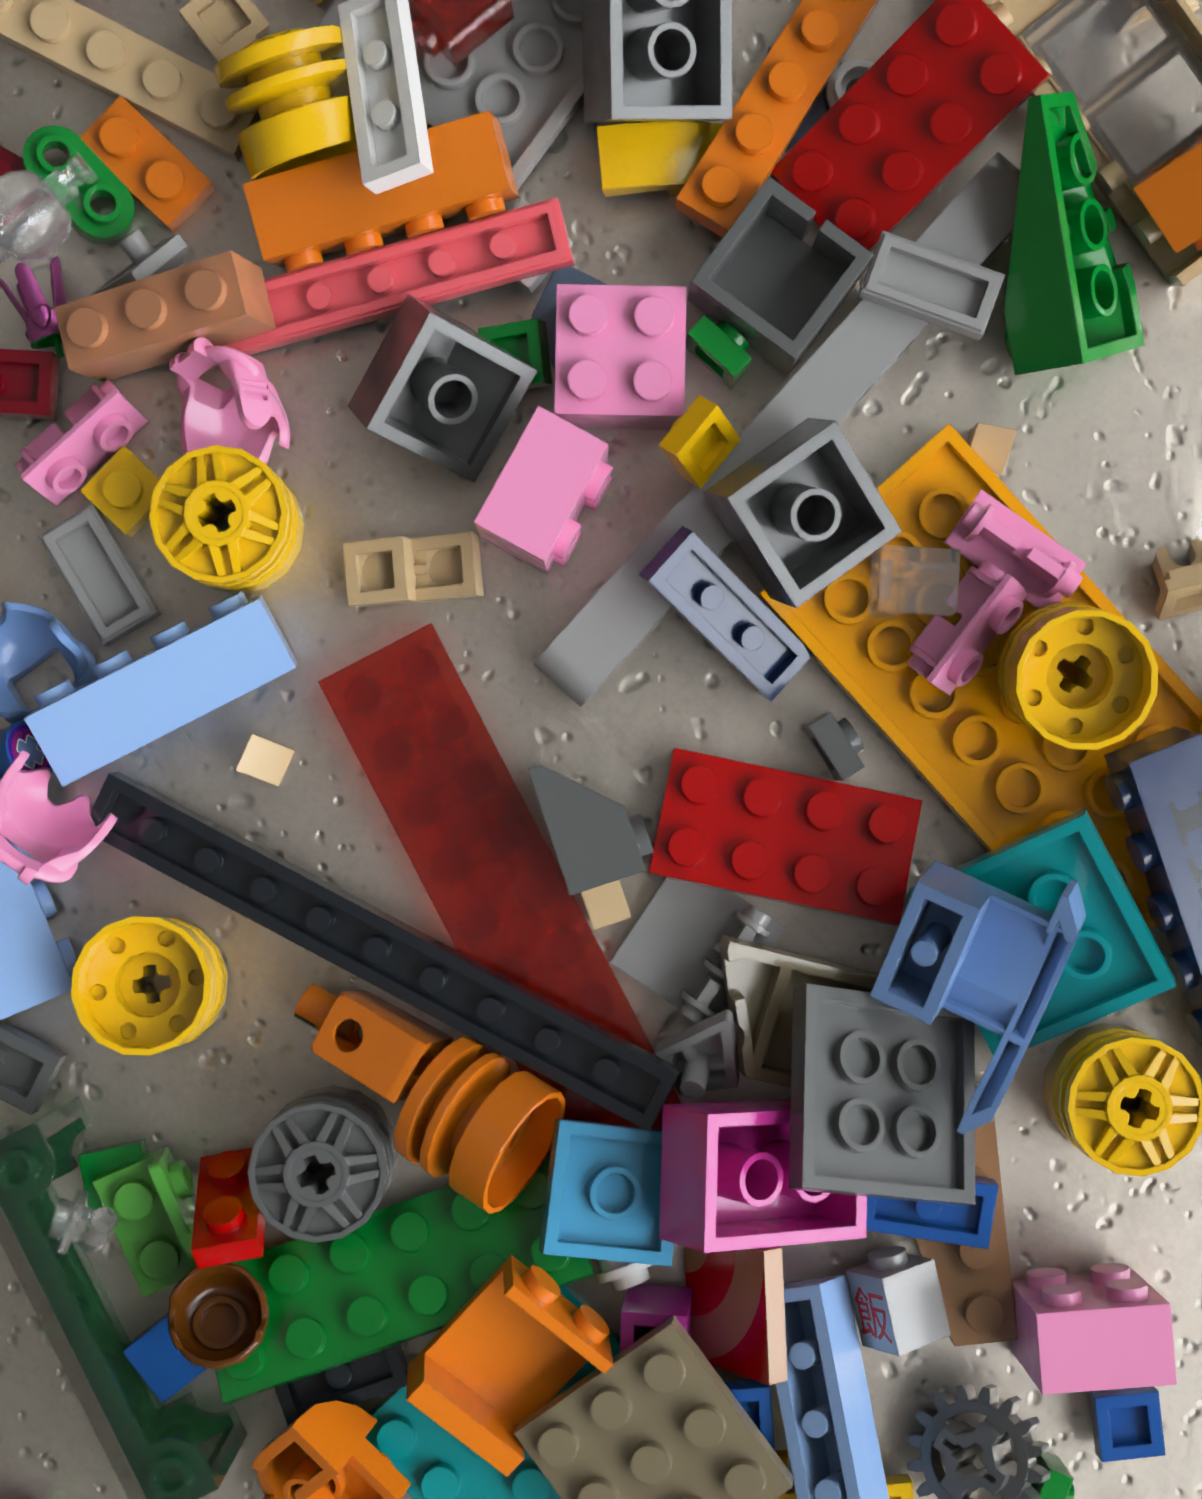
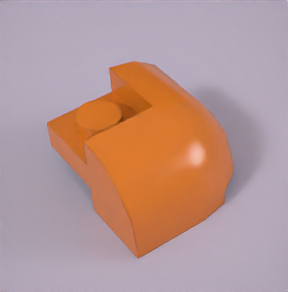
M337 1400L315 1404L268 1442L251 1465L253 1469L257 1470V1477L265 1495L263 1499H401L411 1483L394 1467L392 1461L384 1453L378 1451L365 1438L378 1420L359 1406Z

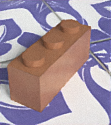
M231 250L54 307L68 369L105 382L107 379L112 381L169 363L170 359L178 352H187L189 344L198 337L208 339L213 346H224L276 329L262 268Z

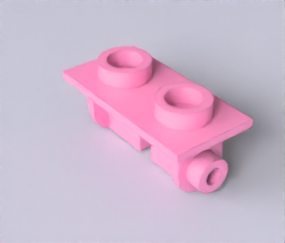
M109 379L100 386L93 383L90 389L63 413L73 427L64 433L53 422L27 447H23L19 451L23 457L14 465L22 473L20 477L55 506H58L68 495L79 489L85 480L123 445H127L131 438L149 421L125 399L126 397Z
M982 489L943 542L977 567L986 559L1005 574L1008 573L1013 576L1029 592L1024 600L1035 608L1052 602H1060L1063 597H1070L1081 583L1083 577L1079 574L1087 564Z
M986 559L978 569L971 566L944 602L959 613L962 618L956 626H953L936 613L910 646L909 650L913 654L906 664L950 696L957 686L962 687L966 685L979 671L983 663L982 653L997 633L1000 635L1004 634L1016 623L1023 611L1024 603L1022 601L1029 592L1013 576L1008 573L1005 574Z

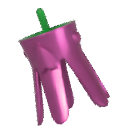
M56 256L50 262L53 308H50L28 265L18 263L15 266V275L18 281L16 289L24 309L1 278L0 287L24 320L27 329L25 336L30 342V347L33 349H43L54 346L57 356L63 358L64 354L60 345L63 343L54 307L67 303L60 259Z

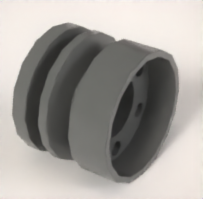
M332 1085L304 1092L280 1110L267 1124L253 1145L248 1167V1178L253 1201L266 1221L290 1238L314 1243L344 1238L368 1221L383 1199L394 1177L398 1152L394 1149V1126L382 1107L358 1090ZM315 1156L320 1164L331 1162L335 1167L327 1181L321 1172L310 1174L307 1170Z

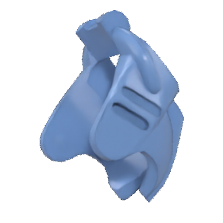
M6 601L1 603V718H4L10 724L25 721L24 718L33 710L28 708L16 690L15 685L18 680L59 651L73 670L75 681L72 685L74 689L97 678L92 668L96 665L95 657L84 642L74 639L70 631L60 620L40 607Z

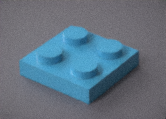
M555 1118L539 1242V1251L542 1254L672 1266L674 1243L659 1239L662 1129L651 1128L648 1132L641 1127Z

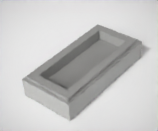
M882 231L858 297L979 341L984 335L1005 274Z
M94 504L38 536L102 645L110 646L162 615L102 512Z

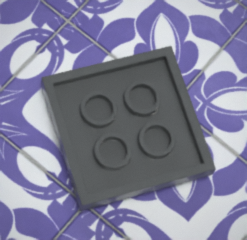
M808 983L793 987L789 1189L957 1206L975 1205V1129L965 1134L957 1132L971 1097L975 1092L974 1023L942 1008L932 1024L929 1025L870 997V992Z

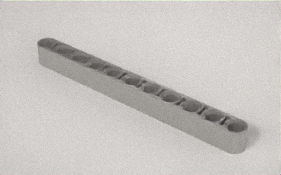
M998 151L915 242L983 266L1013 232L1020 170ZM863 299L739 435L740 442L701 489L694 485L552 641L534 665L574 702L582 707L672 609L639 574L682 526L690 529L718 557L733 542V538L703 492L805 419L836 420L839 424L930 323Z

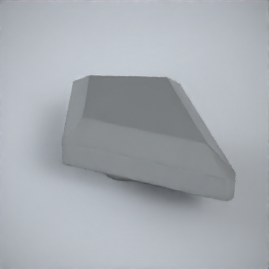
M139 228L135 229L118 243L133 263L91 295L179 267L184 261L187 244L179 234H176L153 247Z
M724 1010L657 1043L654 1054L681 1068L674 1083V1087L679 1095L689 1098H700L707 1091L738 1087L740 1072L737 1069L736 1036L733 1012L731 1010Z

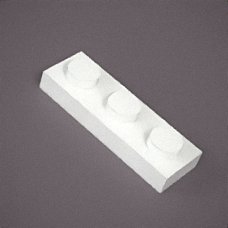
M348 0L339 4L338 12L362 185L373 193L379 194L434 173L408 0Z

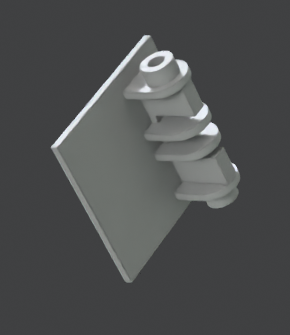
M665 878L610 960V963L679 1008L680 1012L695 1023H699L724 1010H729L719 948L721 936L725 935L773 947L785 927L734 892Z

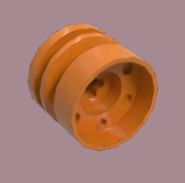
M461 1037L446 1046L429 1063L412 1087L400 1111L395 1127L394 1149L411 1163H420V1166L434 1178L445 1176L449 1173V1186L455 1192L488 1214L503 1210L513 1202L531 1182L545 1161L552 1146L555 1118H564L565 1098L560 1091L527 1071L514 1072L510 1075L511 1065L505 1057L499 1053H490L484 1044L472 1037Z

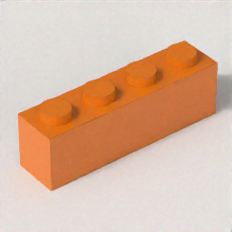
M488 110L428 128L434 173L379 194L373 193L362 185L358 149L243 183L263 261L278 267L285 266L287 273L324 263L322 255L345 249L347 256L382 247L384 246L382 238L406 231L407 238L410 239L445 229L443 220L467 214L469 221H474L505 212L504 202L520 197L500 121Z

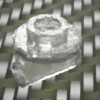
M78 1189L73 1201L64 1198L60 1199L47 1236L58 1239L55 1252L62 1255L67 1253L71 1242L80 1244L82 1249L87 1252H97L103 1247L117 1224V1215L112 1209L107 1207L98 1208L97 1210L86 1207L85 1203L88 1192Z

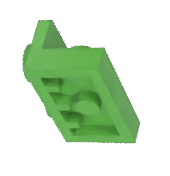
M168 1145L145 1154L144 1157L95 1177L92 1183L143 1297L178 1283L193 1267L197 1266L191 1252L195 1206L191 1197L196 1195V1187L187 1164L183 1159L175 1161Z

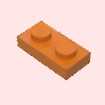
M119 96L80 136L87 146L128 188L130 193L173 234L217 190L211 180L122 96Z

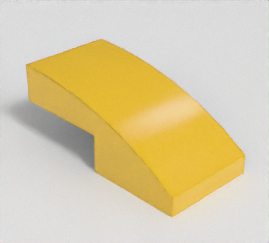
M663 121L597 126L604 196L609 197L668 190L669 197L678 196L724 123Z

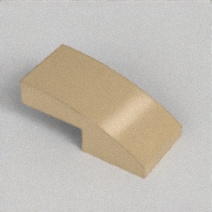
M469 531L419 538L398 536L343 543L347 600L350 607L408 604L484 596L478 533Z

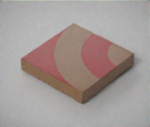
M775 1246L702 1253L684 1247L686 1287L692 1288L690 1336L710 1364L769 1386L787 1381L782 1247Z

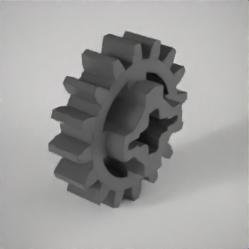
M964 1383L956 1386V1399L947 1390L933 1396L934 1404L938 1411L927 1407L917 1412L916 1418L926 1429L925 1431L908 1435L907 1442L913 1447L920 1449V1457L907 1463L909 1471L924 1473L926 1481L916 1490L919 1497L934 1493L938 1499H973L970 1498L972 1492L984 1487L992 1495L999 1493L1003 1496L1001 1499H1042L1031 1485L1032 1483H1043L1050 1479L1051 1472L1036 1464V1457L1048 1452L1050 1446L1046 1442H1033L1030 1433L1036 1429L1040 1421L1037 1416L1025 1420L1019 1418L1017 1412L1020 1409L1022 1399L1017 1395L1008 1398L1001 1404L998 1402L999 1393L997 1385L990 1384L982 1387L977 1398L972 1383ZM966 1412L987 1416L977 1427H971L964 1420L958 1422L954 1419L957 1415ZM1010 1438L1015 1447L1017 1462L1013 1459ZM979 1444L984 1450L980 1461L985 1467L977 1469L973 1464L976 1453L971 1447ZM940 1452L942 1453L945 1471L942 1466Z

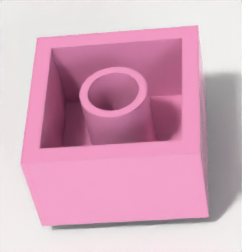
M557 284L554 414L579 428L670 430L673 423L684 414L687 286Z
M538 405L474 521L481 538L547 575L554 562L565 566L582 536V532H580L582 525L577 520L583 509L587 506L595 511L612 482L613 477L610 475L614 467L608 464V443Z
M1100 1263L1092 1265L1089 1274L1066 1275L1064 1270L1058 1268H1036L1026 1272L1027 1278L1012 1279L1018 1340L1013 1341L1014 1356L1042 1395L1177 1385L1171 1305L1138 1273L1130 1270L1128 1265Z

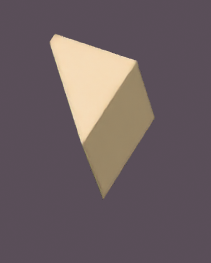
M978 422L969 432L968 445L996 475L1001 476L1017 429Z
M251 734L236 767V771L280 786L295 750L264 736Z
M619 880L581 892L593 930L632 918Z

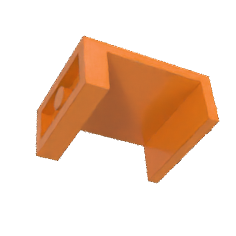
M510 1255L407 1366L406 1400L508 1477L525 1459L524 1447L514 1435L518 1423L547 1404L587 1361L604 1374L614 1365L609 1339L610 1329L604 1319L594 1309L585 1304L578 1308L561 1295L558 1284L545 1270L536 1265L527 1268L514 1256Z

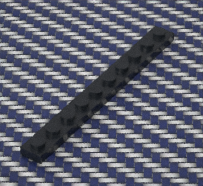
M120 772L108 773L91 810V817L96 826L100 825L110 813L115 815L118 820L102 841L644 1130L650 1131L681 1068Z

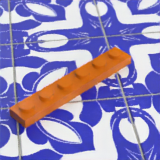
M802 0L732 109V119L725 120L677 196L674 205L676 210L722 238L725 236L773 171L879 0Z

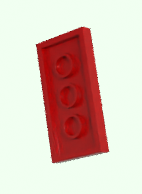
M936 0L776 164L771 173L785 189L816 211L813 220L820 227L828 220L868 251L872 252L876 248L882 231L891 233L1051 75L983 0Z
M674 748L671 754L652 847L654 852L651 853L647 874L896 926L900 924L923 800Z

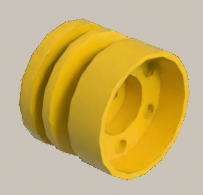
M329 25L308 29L296 28L270 34L249 43L244 49L221 59L213 66L220 88L232 89L243 87L224 99L228 113H259L260 121L250 125L237 135L252 181L357 150L350 95L334 97L332 89L348 80L345 59L330 60L344 51L340 26Z
M212 445L187 452L164 471L153 490L149 521L155 544L171 566L218 591L232 593L243 591V593L267 588L288 573L301 551L305 525L298 499L284 480L265 462L240 448ZM220 504H224L232 511H235L228 516L230 527L225 531L210 524L218 518L216 507Z
M1052 602L1029 611L1008 631L998 653L997 683L1008 708L1025 725L1029 726L1043 738L1068 749L1099 750L1124 740L1145 721L1157 696L1158 665L1149 641L1130 621L1081 602ZM1063 659L1073 662L1075 669L1080 672L1074 682L1064 679L1062 673L1056 669L1059 662Z
M131 916L106 925L84 945L73 967L71 999L79 1022L97 1043L123 1055L151 1056L196 1040L215 1023L227 997L228 971L220 948L203 929L180 918ZM155 966L159 975H169L171 979V988L161 991L160 1000L157 991H147L145 987V979L155 976Z
M1101 1023L1077 1030L1057 1046L1045 1068L1042 1095L1050 1121L1069 1143L1080 1149L1091 1160L1116 1174L1144 1177L1168 1170L1192 1151L1202 1133V1083L1199 1074L1182 1053L1129 1026ZM1124 1096L1128 1098L1138 1096L1141 1098V1104L1138 1109L1127 1108L1126 1111L1120 1108L1121 1101Z

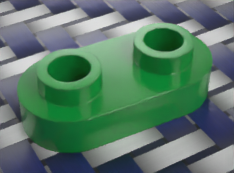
M53 125L34 131L26 140L23 148V170L31 185L85 240L95 244L106 245L115 243L125 237L132 226L135 213L134 200L128 188L73 131L65 127ZM50 149H60L67 155L68 161L62 166H53L44 159V154ZM98 197L106 198L112 202L114 211L108 215H99L92 210L90 202Z

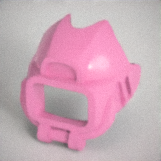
M204 337L196 338L189 344L187 352H178L170 359L169 369L177 373V387L183 398L180 423L183 455L189 451L219 445L243 449L267 464L277 435L279 445L289 450L290 428L287 415L275 386L267 379L263 363L235 348L222 345L213 346ZM218 364L222 372L232 383V387L222 390L199 379V377L208 369Z
M22 750L0 780V861L18 873L17 879L26 885L33 878L49 883H62L72 878L78 869V862L89 855L100 844L118 818L110 813L100 825L96 826L91 817L90 800L86 794H82L67 803L58 805L52 803L48 799L47 791L51 769L42 767L29 771L21 770L25 761L30 756L28 752ZM5 838H7L9 841L14 843L16 846L21 848L23 851L28 853L36 860L31 859L23 853L19 852Z

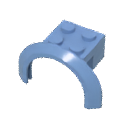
M936 860L916 883L870 997L929 1025L932 1024L940 1010L944 1008L1003 1036L959 1124L957 1132L965 1134L993 1120L1068 961L1086 919V911L1079 883L1074 879L1069 881L1063 891L1054 913Z

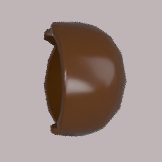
M227 1263L198 1269L197 1266L193 1267L174 1286L169 1295V1336L174 1347L191 1364L220 1370L245 1362L264 1339L269 1318L267 1297L261 1284L244 1266Z

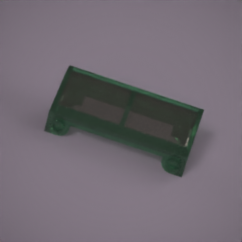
M77 1096L0 1135V1243L127 1498L199 1499L219 1489L248 1434L234 1406L222 1413H210L196 1406L197 1402L192 1392L163 1406L124 1356V1351L131 1341L52 1184L53 1180L78 1167L72 1155L74 1142L84 1129L93 1124L80 1097Z

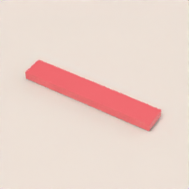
M556 197L264 279L276 329L224 346L235 348L247 355H252L396 315L408 294L428 305H433L574 266L575 262L560 202Z

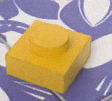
M699 395L685 413L673 423L670 431L658 446L683 479L701 489L741 439L719 406Z
M123 445L80 492L125 535L132 538L149 520L152 493L160 478L130 449Z

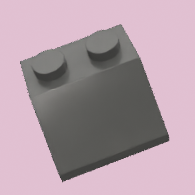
M408 294L347 407L367 429L475 483L535 377L537 370L463 323Z
M540 764L528 768L570 896L646 871L642 856L654 851L642 815L637 814L628 817L624 805L545 765Z

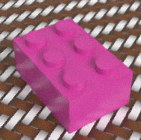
M791 1099L663 1104L659 1239L702 1253L866 1238L867 1197L789 1189Z

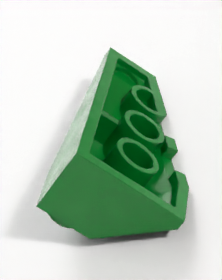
M1073 91L1042 94L1028 98L1004 308L1007 326L1005 330V346L1009 356L1012 358L1015 375L1084 364L1145 346L1136 286L1129 262L1117 265L1107 233H1112L1117 227L1111 207L1103 209L1095 199L1091 183L1096 176L1097 163Z

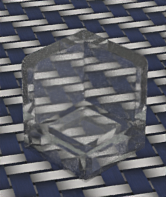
M883 545L872 553L869 616L895 618L902 613L951 616L955 614L958 607L961 549Z

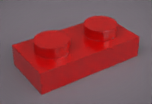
M253 1147L229 1150L219 1154L200 1157L191 1252L198 1269L263 1257L265 1218L252 1199L248 1178V1167Z

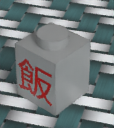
M891 1246L872 1251L868 1254L869 1262L846 1270L862 1346L901 1356L951 1335L934 1259L907 1254L906 1248L902 1246Z

